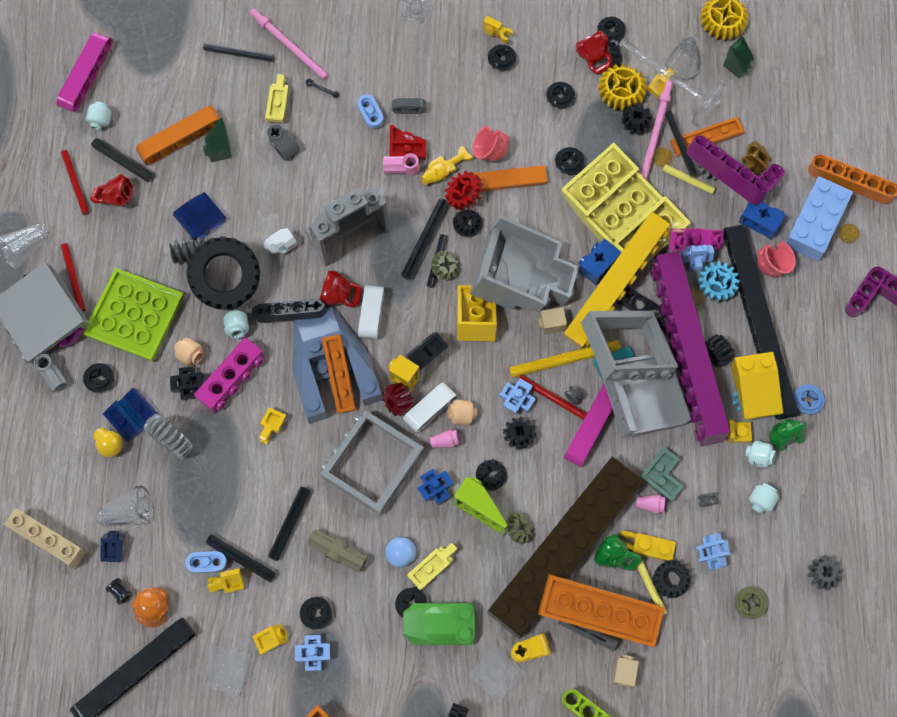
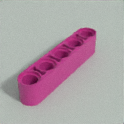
M96 32L90 35L57 97L56 104L58 107L72 112H76L79 109L111 49L112 39Z
M605 384L600 389L564 456V459L579 467H582L613 410Z

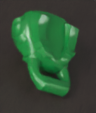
M784 419L772 427V430L769 432V440L779 451L785 450V446L797 442L800 444L805 440L804 429L806 424L799 421H791V419Z
M616 534L608 536L602 541L593 558L594 562L599 566L613 567L614 569L619 567L634 571L642 562V558L638 554L630 552L627 545ZM629 558H633L629 565L625 564Z

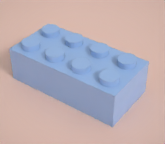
M818 176L786 241L791 249L819 262L853 191Z

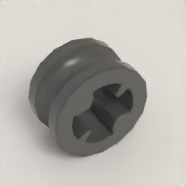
M570 386L569 391L564 392L566 398L575 405L578 404L579 399H583L581 392L574 386Z
M715 493L699 495L698 499L701 501L699 506L709 507L716 505L717 501L714 500V497H716Z

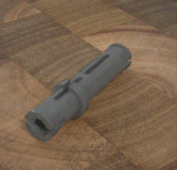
M562 621L558 622L559 625L593 641V644H599L612 650V652H614L619 641L605 633L583 628L586 630L584 631L572 624Z

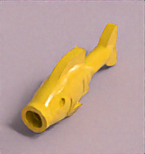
M461 146L458 155L452 159L444 160L440 156L433 160L424 174L420 176V179L425 186L445 180V177L456 171L454 165L462 160H473V156Z

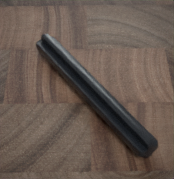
M441 198L437 201L401 273V276L406 280L412 278L448 206L445 199Z

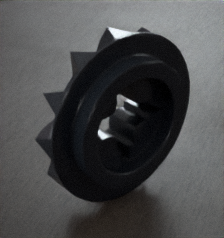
M606 17L599 22L597 32L602 31L608 36V40L614 38L615 41L619 42L625 35L626 27L619 18ZM615 26L614 32L608 34V31Z
M610 38L608 45L614 65L621 66L623 59L618 41Z
M496 45L488 53V63L493 69L496 68L499 71L508 70L514 66L516 61V53L508 45ZM505 56V61H499V57Z
M555 82L547 89V102L552 107H558V109L561 107L567 108L568 105L573 103L575 91L566 82ZM560 90H562L563 95L561 100H559L558 96H556L559 95Z
M563 148L556 154V168L561 173H567L568 175L577 174L584 165V156L576 148ZM569 156L571 161H573L570 166L567 162H564L567 161Z
M464 209V211L457 212L453 218V228L463 237H472L481 230L482 218L478 212L472 209ZM464 219H472L471 225H464Z
M103 363L91 365L83 375L85 387L96 394L111 388L113 381H115L114 372L108 365ZM101 373V376L105 379L100 380V382L97 384V381L93 378H97Z
M494 459L485 460L478 465L476 479L482 482V486L486 490H497L506 482V468L501 462ZM488 468L492 472H497L494 476L495 482L491 477H485L488 474Z
M406 588L396 597L395 608L402 618L403 611L408 609V605L403 602H410L414 596V603H427L425 594L419 589Z
M321 597L307 599L300 608L302 623L312 630L322 629L331 620V606ZM322 606L319 612L322 619L318 617L312 619L313 614L309 608L318 610Z

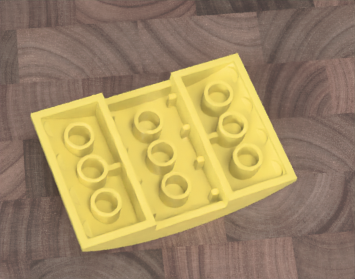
M613 142L561 189L565 199L582 222L600 241L606 239L621 252L651 211L670 224L667 228L669 233L670 228H686L691 222L666 196L662 197L638 172L639 168ZM669 233L664 240H658L656 243L659 246L653 255L648 254L646 257L648 262L669 243Z

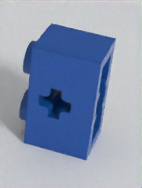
M763 201L758 205L749 202L740 217L739 223L772 239L785 214L778 208L766 205Z
M603 239L601 243L597 242L592 247V252L588 256H583L579 262V272L595 285L607 274L622 253L606 239Z

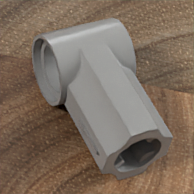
M40 354L35 358L34 366L39 370L51 390L56 392L65 388L68 382L57 368L55 362L46 354ZM49 361L47 367L41 368L43 362Z

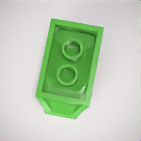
M412 603L407 610L403 611V636L412 645H474L475 613L473 603Z

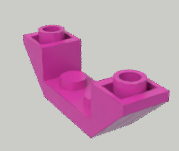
M670 228L668 248L670 251L685 250L686 246L711 245L714 249H722L724 230Z

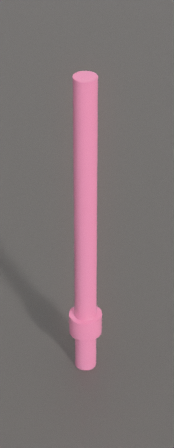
M255 9L250 11V15L258 21V24L263 29H267L323 80L328 78V74L275 28L266 16H262Z
M666 81L664 91L660 95V105L641 175L646 181L666 107L671 100L672 81Z

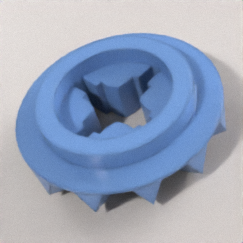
M802 385L794 393L797 409L802 414L812 415L818 413L824 406V394L814 385ZM807 394L810 399L814 400L810 403V406L807 401L803 400L807 397Z

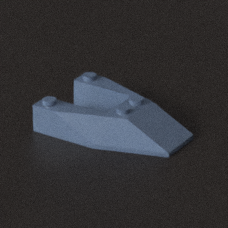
M325 305L326 314L320 318L294 320L292 372L309 424L327 419L316 384L330 379L322 337L341 334L348 372L354 373L364 406L383 401L366 348L333 305Z

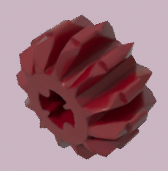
M402 382L392 383L382 392L384 396L382 400L385 402V407L394 416L404 415L414 406L412 402L414 398L411 396V392L408 391L407 385L404 386Z

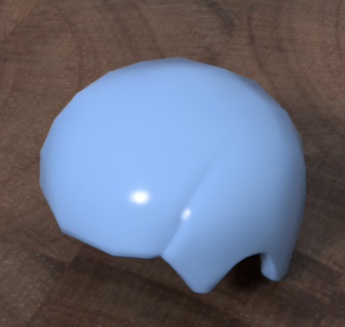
M394 538L386 546V559L394 567H406L416 559L417 548L415 543L409 538Z

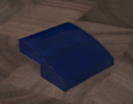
M205 192L192 198L173 212V216L194 241L197 240V237L202 238L208 235L210 229L226 222L225 215Z
M133 387L120 401L116 400L103 413L126 442L144 430L143 426L154 414L159 415L141 393Z

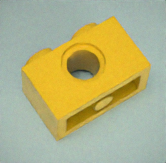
M400 354L397 359L393 358L388 366L390 381L394 384L402 382L404 386L407 385L408 391L411 392L420 379L419 366Z

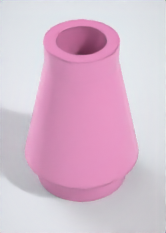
M449 429L430 437L432 448H455L456 445H460L457 430Z
M661 495L637 496L636 508L656 514L664 513L666 497H661Z

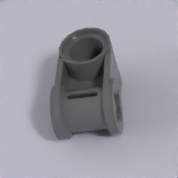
M272 125L268 128L269 142L284 161L300 150L297 143L281 126Z

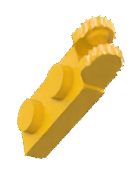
M620 531V536L623 538L634 540V545L625 543L630 552L667 562L673 560L676 542L640 533Z

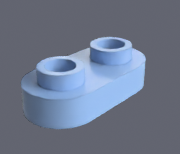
M362 95L358 99L357 105L366 125L372 129L379 128L383 124L382 112L371 95Z
M218 551L194 552L186 559V567L192 573H218L223 571L227 565L226 557ZM219 559L220 564L218 566H214V561ZM196 560H200L198 567L194 566Z

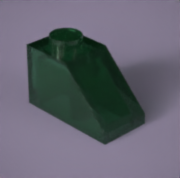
M741 36L729 47L723 64L726 69L739 79L744 74L748 75L753 69L752 63L754 61V57L744 37Z
M219 118L205 137L206 145L203 146L205 156H209L211 162L232 158L224 119Z

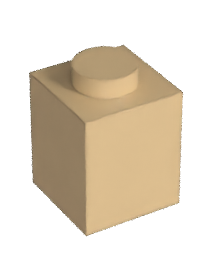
M563 307L542 310L540 317L537 318L538 327L543 330V335L566 331L567 322Z
M622 655V658L618 657L615 663L612 684L629 688L635 687L639 661H634V657Z

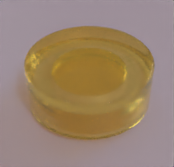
M664 147L658 148L653 155L654 163L660 167H664L665 164L669 165L672 159L671 151Z
M845 224L839 231V238L845 243H853L859 236V230L853 224Z
M692 287L690 291L694 305L698 307L703 301V293L698 288Z

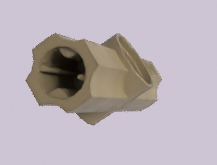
M317 529L312 532L307 543L312 548L324 553L330 560L338 564L342 563L359 573L363 570L368 559L367 556L350 548V545L338 538L333 539Z

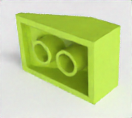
M466 476L454 495V505L504 536L507 524L482 486V482L474 477L470 479Z

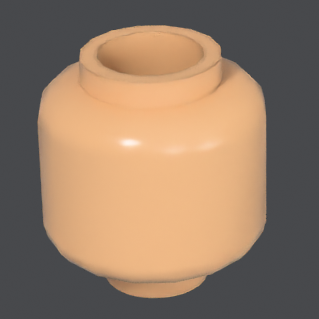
M191 338L179 340L174 347L175 358L187 366L197 365L204 355L202 346Z
M454 400L448 406L447 417L451 420L452 424L467 426L471 424L472 420L476 419L477 409L474 408L471 401Z

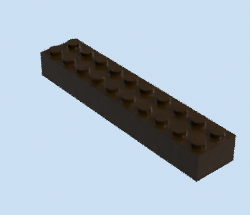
M612 456L488 609L487 614L517 639H520L538 616L548 575L567 579L640 488L644 480Z

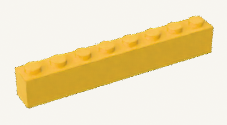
M650 212L562 335L564 338L580 349L583 345L586 347L589 345L581 324L582 320L589 311L614 310L615 306H613V303L616 299L619 301L626 293L623 289L627 284L632 285L637 278L634 275L638 269L642 271L647 264L646 257L648 254L653 255L659 247L656 244L658 240H664L669 233L667 228L670 224L654 212Z

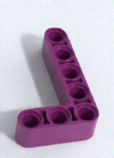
M701 135L695 136L686 151L692 160L754 205L760 204L777 186L785 174V170L780 165L771 164L758 177Z
M873 267L846 304V314L850 317H858L867 307L875 293H878L897 306V277L881 267ZM872 275L876 276L879 280H875ZM888 286H892L895 291L891 290ZM862 289L868 291L869 295L863 293ZM852 304H856L859 309L854 308Z

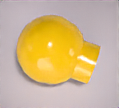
M99 428L94 432L93 439L96 441L95 446L100 455L110 458L121 452L123 440L118 433L107 431L105 428Z

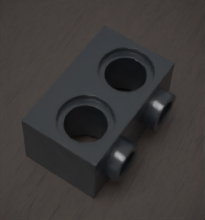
M433 332L404 357L418 365L420 371L449 346L438 332Z

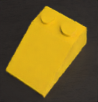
M457 285V340L495 342L497 327L496 303H489L471 295L472 285Z
M768 352L734 358L730 367L744 420L783 414L778 368L774 353Z

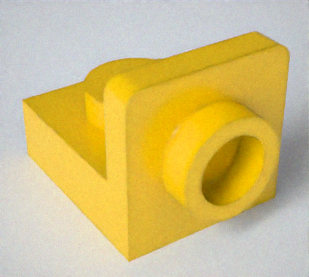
M728 421L730 433L727 436V443L752 442L751 422Z
M282 624L272 625L252 636L260 655L266 654L280 645L289 643L287 631Z

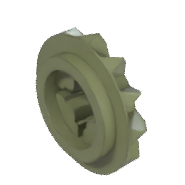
M451 251L436 253L431 260L433 273L442 280H451L456 277L460 271V262L457 261V256L451 254ZM445 261L446 263L451 264V266H449L448 269L445 266L440 265L443 264Z
M521 512L513 513L507 518L506 530L514 542L525 544L533 538L532 532L534 529L530 526L532 522H528L527 516H523ZM521 525L523 526V529H522V530H520V529L517 530V528H519V526H521Z
M745 587L734 598V607L737 609L738 614L745 619L755 620L761 617L767 609L766 596L758 588ZM752 597L753 603L758 606H752L748 611V604L744 601H748Z

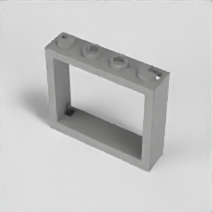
M589 311L581 322L605 380L668 379L678 368L653 311ZM642 328L658 365L616 366L601 329Z
M365 410L363 414H359L354 420L355 425L351 430L348 429L343 436L344 441L340 446L337 445L334 448L332 458L329 462L326 461L320 471H322L321 476L324 480L381 516L423 455L424 447ZM367 421L413 449L376 503L331 474Z

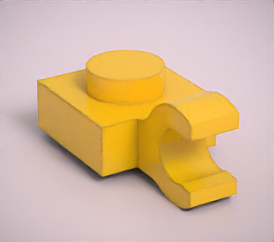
M486 16L483 20V31L488 35L497 38L500 36V40L505 44L508 43V38L505 35L513 36V31L503 27L501 22L489 16Z
M668 68L661 75L657 74L647 87V90L658 100L664 91L666 81H669L674 71Z
M270 407L268 408L260 423V426L264 428L259 436L260 442L267 445L272 432L279 433L287 418L285 414Z
M240 568L221 572L220 578L216 576L208 578L209 584L207 586L209 592L224 589L225 593L245 589Z

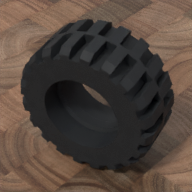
M220 236L219 238H211L201 243L193 251L187 264V279L192 293L202 303L215 309L228 310L243 305L253 296L260 280L259 262L255 253L245 243L232 237ZM229 256L239 263L242 277L234 289L218 291L209 285L206 280L205 271L208 263L213 258Z

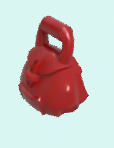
M602 31L596 32L576 43L577 54L587 61L589 69L597 75L606 71L609 67L611 68L613 63L608 51V36ZM604 58L608 60V62L594 68V63Z
M119 174L112 180H108L105 185L95 187L90 200L93 203H105L106 205L118 207L126 206L134 192L133 184L129 178Z
M328 271L320 300H323L325 305L343 304L354 308L359 306L363 290L358 284L345 279L338 271ZM351 288H355L353 301L350 303L347 299L349 298Z

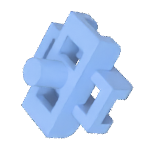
M711 245L686 246L685 250L681 251L682 262L688 263L689 271L703 270L705 262L713 260L714 248Z
M520 378L515 386L507 382L500 393V397L505 400L503 407L513 411L514 414H517L519 409L528 413L536 399L529 395L532 385Z
M721 533L704 536V545L696 547L701 557L698 559L699 563L707 562L710 570L727 567L726 556L730 555L728 541L722 540Z
M321 635L305 636V645H295V662H305V671H322V661L331 660L330 643L321 644Z

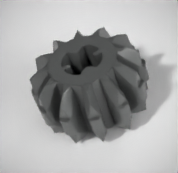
M820 556L819 560L815 558L812 560L813 565L808 566V569L812 572L807 574V577L814 578L811 584L818 583L817 587L819 590L824 587L826 591H829L831 586L834 588L838 586L837 581H842V577L838 574L842 573L843 570L837 569L839 562L837 561L833 564L832 557L826 560L824 556ZM824 570L828 572L826 576H823L822 574Z

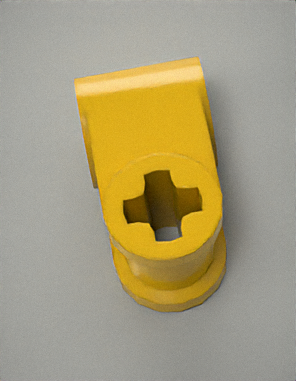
M544 633L516 643L512 647L510 654L515 662L520 663L551 654V650ZM518 647L521 650H525L523 657L520 654L516 655L515 652L518 650Z

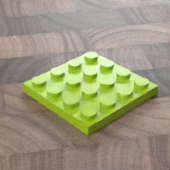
M115 268L89 319L91 325L84 329L83 335L153 362L185 295L177 290Z

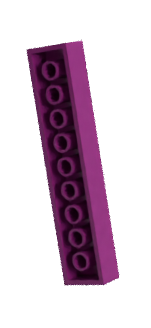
M680 252L657 255L650 274L652 281L656 282L655 293L661 301L662 316L665 315L667 321L665 322V330L667 333H670V348L675 352L676 357L674 359L681 374L679 375V381L681 386H684L686 392L684 393L685 403L690 406V421L694 423L696 428L694 430L695 439L699 441L700 447L724 442L730 433V429Z

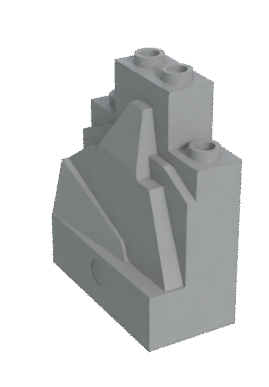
M370 187L364 192L356 188L324 206L325 212L318 216L315 223L305 229L308 240L327 267L329 263L325 247L376 218L386 232L390 231L387 205L377 188L372 190Z
M501 216L487 233L470 294L489 303H496V305L513 309L519 306L539 312L543 307H547L550 300L564 305L573 298L575 292L573 286L579 277L577 274L579 266L560 259L563 252L561 250V241Z

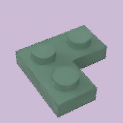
M664 447L640 478L661 496L666 497L671 503L684 486L669 475V472L680 459Z

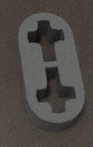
M396 98L392 100V111L397 114H422L426 112V101L421 98Z

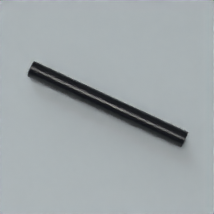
M207 43L203 45V50L270 62L274 60V55Z
M671 110L666 111L665 116L689 175L694 177L697 175L691 158L686 153L687 148Z

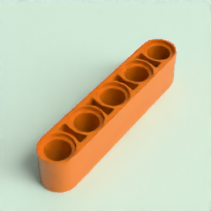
M213 106L204 107L142 141L136 146V151L145 165H151L217 129L222 124V119Z
M822 154L814 156L808 167V172L811 176L816 178L820 176L856 194L882 204L892 203L897 196L896 183Z

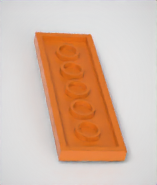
M549 574L538 615L655 648L665 608Z

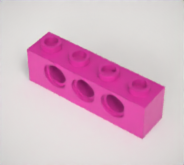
M244 337L194 394L195 398L214 414L217 410L220 411L225 406L226 400L236 394L239 389L238 386L243 381L245 382L249 379L251 371L262 364L264 360L263 351ZM241 360H248L245 365H239ZM229 374H236L233 379H226ZM223 388L220 394H214L215 389Z

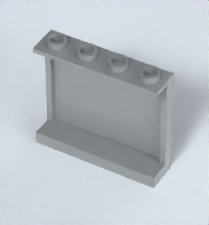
M46 262L0 294V319L3 322L1 325L12 336L11 342L22 352L20 355L26 363L34 364V360L38 355L46 353L79 327L86 329L91 325L54 267Z
M653 354L614 361L616 366L658 365ZM675 371L668 379H637L634 381L605 380L602 375L622 438L681 427L691 420L690 410L685 403L684 393L680 388Z

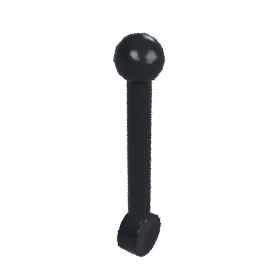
M312 79L305 81L308 87L313 86L331 94L334 98L339 97L337 91L333 92L315 84Z

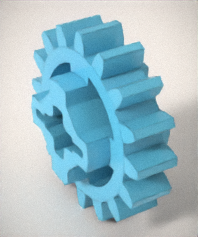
M720 261L716 265L711 262L709 268L704 266L703 271H700V278L697 284L702 285H700L699 291L704 290L703 297L709 295V301L713 298H716L718 303L721 298L727 301L728 296L732 298L734 292H737L739 288L737 285L740 280L736 279L738 273H732L734 267L728 269V263L721 266ZM710 274V279L706 281V277ZM730 283V288L727 290V285Z

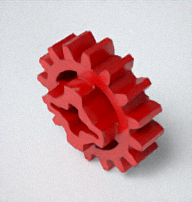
M464 171L463 175L458 173L457 178L452 177L453 181L447 183L449 188L445 189L447 193L445 198L448 200L447 203L456 210L460 208L464 211L465 206L470 209L472 203L474 205L477 204L476 199H481L479 193L484 192L481 188L483 186L481 179L472 171L470 173Z

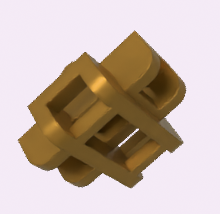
M753 141L751 144H748L746 156L742 157V162L746 163L745 167L758 175L768 168V162L771 157L766 153L764 147H760L758 141Z

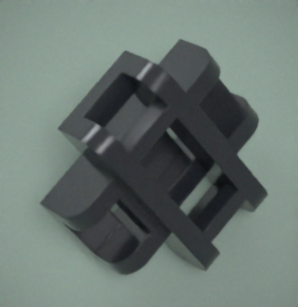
M194 366L179 368V375L170 376L171 392H180L182 401L190 398L196 399L194 394L203 385V373H195Z

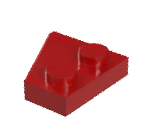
M390 125L389 157L405 156L412 153L418 157V160H426L425 139L415 137L412 133L403 132L396 129V126Z

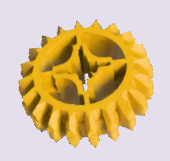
M740 0L707 1L701 10V26L704 27V32L709 31V37L715 35V39L721 37L723 41L726 37L729 40L733 36L737 38L747 27L749 19L747 14L748 8H744L745 5L744 3H739Z
M615 64L613 69L609 67L607 72L604 71L599 79V97H602L603 103L607 102L608 107L614 106V111L618 107L622 112L629 105L634 107L635 103L637 105L638 103L641 104L646 95V80L642 78V72L637 73V68L632 70L630 65L626 68L624 64L621 67ZM612 81L613 89L610 90L608 84ZM633 85L636 88V92L634 94L631 92V88Z

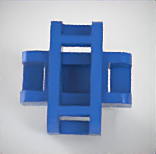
M432 469L420 476L424 484L417 489L425 502L433 498L436 504L440 505L443 501L451 498L447 489L452 487L454 483L446 470L437 475L435 470Z

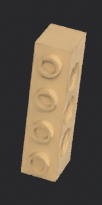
M17 508L14 509L4 524L74 569L78 567L87 553Z

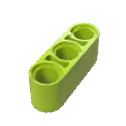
M574 689L567 690L561 697L562 705L576 717H585L582 713L584 707H590L593 710L592 717H611ZM573 694L577 699L576 704L569 705L566 702V695Z

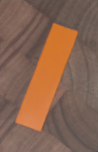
M738 117L682 135V138L688 149L697 135L704 136L712 143L718 144L744 135L745 131ZM675 138L671 139L670 144L676 157L682 156Z
M545 165L474 173L481 179L483 183L481 188L484 191L545 185L548 182Z
M341 334L322 337L337 414L356 410Z

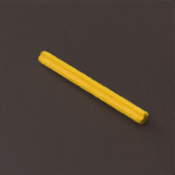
M618 340L606 342L611 353L620 349ZM590 346L509 367L511 377H517L592 358L595 355Z

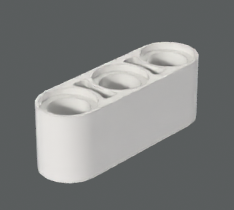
M365 285L358 337L378 339L385 287Z
M442 382L404 416L403 420L416 433H419L441 414L449 404H452L457 395Z

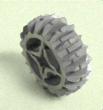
M154 414L143 426L144 430L156 442L178 459H183L187 456L193 447L188 438L160 415Z

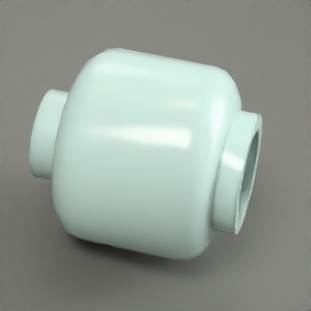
M95 102V104L89 106L86 121L91 124V128L101 130V128L108 127L112 115L109 105Z
M232 310L224 316L223 323L226 335L233 339H239L247 334L249 324L246 313Z
M756 440L752 446H747L745 456L748 457L749 464L766 469L769 465H773L776 450H774L772 444Z
M763 483L762 485L755 486L749 497V502L753 505V510L762 514L763 511L771 512L779 496L775 488Z

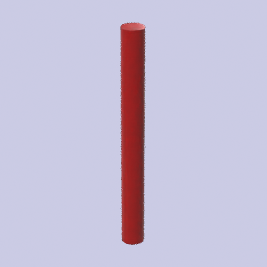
M62 150L61 155L82 215H88L90 212L68 150Z
M68 243L61 244V249L74 298L82 312H85L86 309Z
M521 375L519 377L531 384L533 391L582 420L585 419L586 412L525 376Z

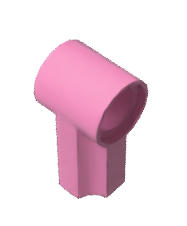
M412 153L405 156L384 157L383 159L384 174L406 173L409 176H415L420 171L418 157ZM410 163H415L412 167L407 166Z

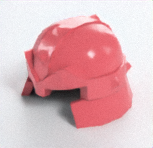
M485 125L475 137L473 143L474 156L478 159L489 161L503 158L508 151L509 138L500 130L492 133V129Z
M784 241L777 244L779 249L768 244L757 252V265L765 275L775 278L794 270L796 265L794 252Z

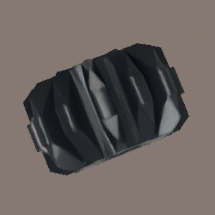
M636 103L634 107L629 105L622 114L621 123L624 124V130L630 129V134L633 131L637 135L640 134V131L645 133L652 124L653 116L649 114L650 109H644V104L641 107H638Z
M715 334L705 341L710 362H713L716 367L726 366L735 358V351L731 347L732 344L723 335Z
M520 417L518 422L516 418H512V423H506L507 428L503 429V434L506 435L504 441H510L509 447L515 444L516 450H519L520 445L527 449V443L533 444L534 441L531 438H536V433L532 432L535 430V426H529L531 422L529 419L524 423L523 417ZM519 430L523 431V436H521V434L520 436H517L516 431H518V433Z

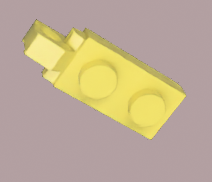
M277 74L276 84L270 86L265 116L266 122L284 123L289 86L285 85V75Z
M451 543L445 549L442 546L439 549L436 548L407 574L408 578L421 591L453 561L451 556L458 551L457 547Z

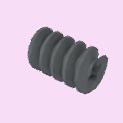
M205 236L204 242L208 241L207 236ZM197 237L196 243H194L192 238H190L189 244L186 243L185 239H182L181 245H179L177 240H175L173 246L170 243V254L173 263L177 264L178 259L181 263H184L186 258L189 261L193 251L203 243L200 237Z

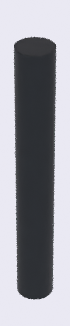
M440 234L435 254L444 251L447 235ZM431 268L426 286L433 288L436 275Z

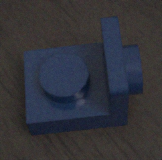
M108 531L101 537L100 562L120 563L122 561V544L125 534H119V531Z

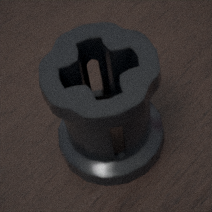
M116 578L105 588V591L107 593L110 592L119 605L123 604L132 595V592L121 584L120 578Z

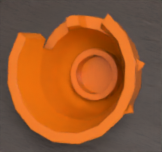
M152 586L138 592L132 604L134 617L138 623L144 627L154 628L167 622L164 615L169 608L166 598L168 592L162 588Z

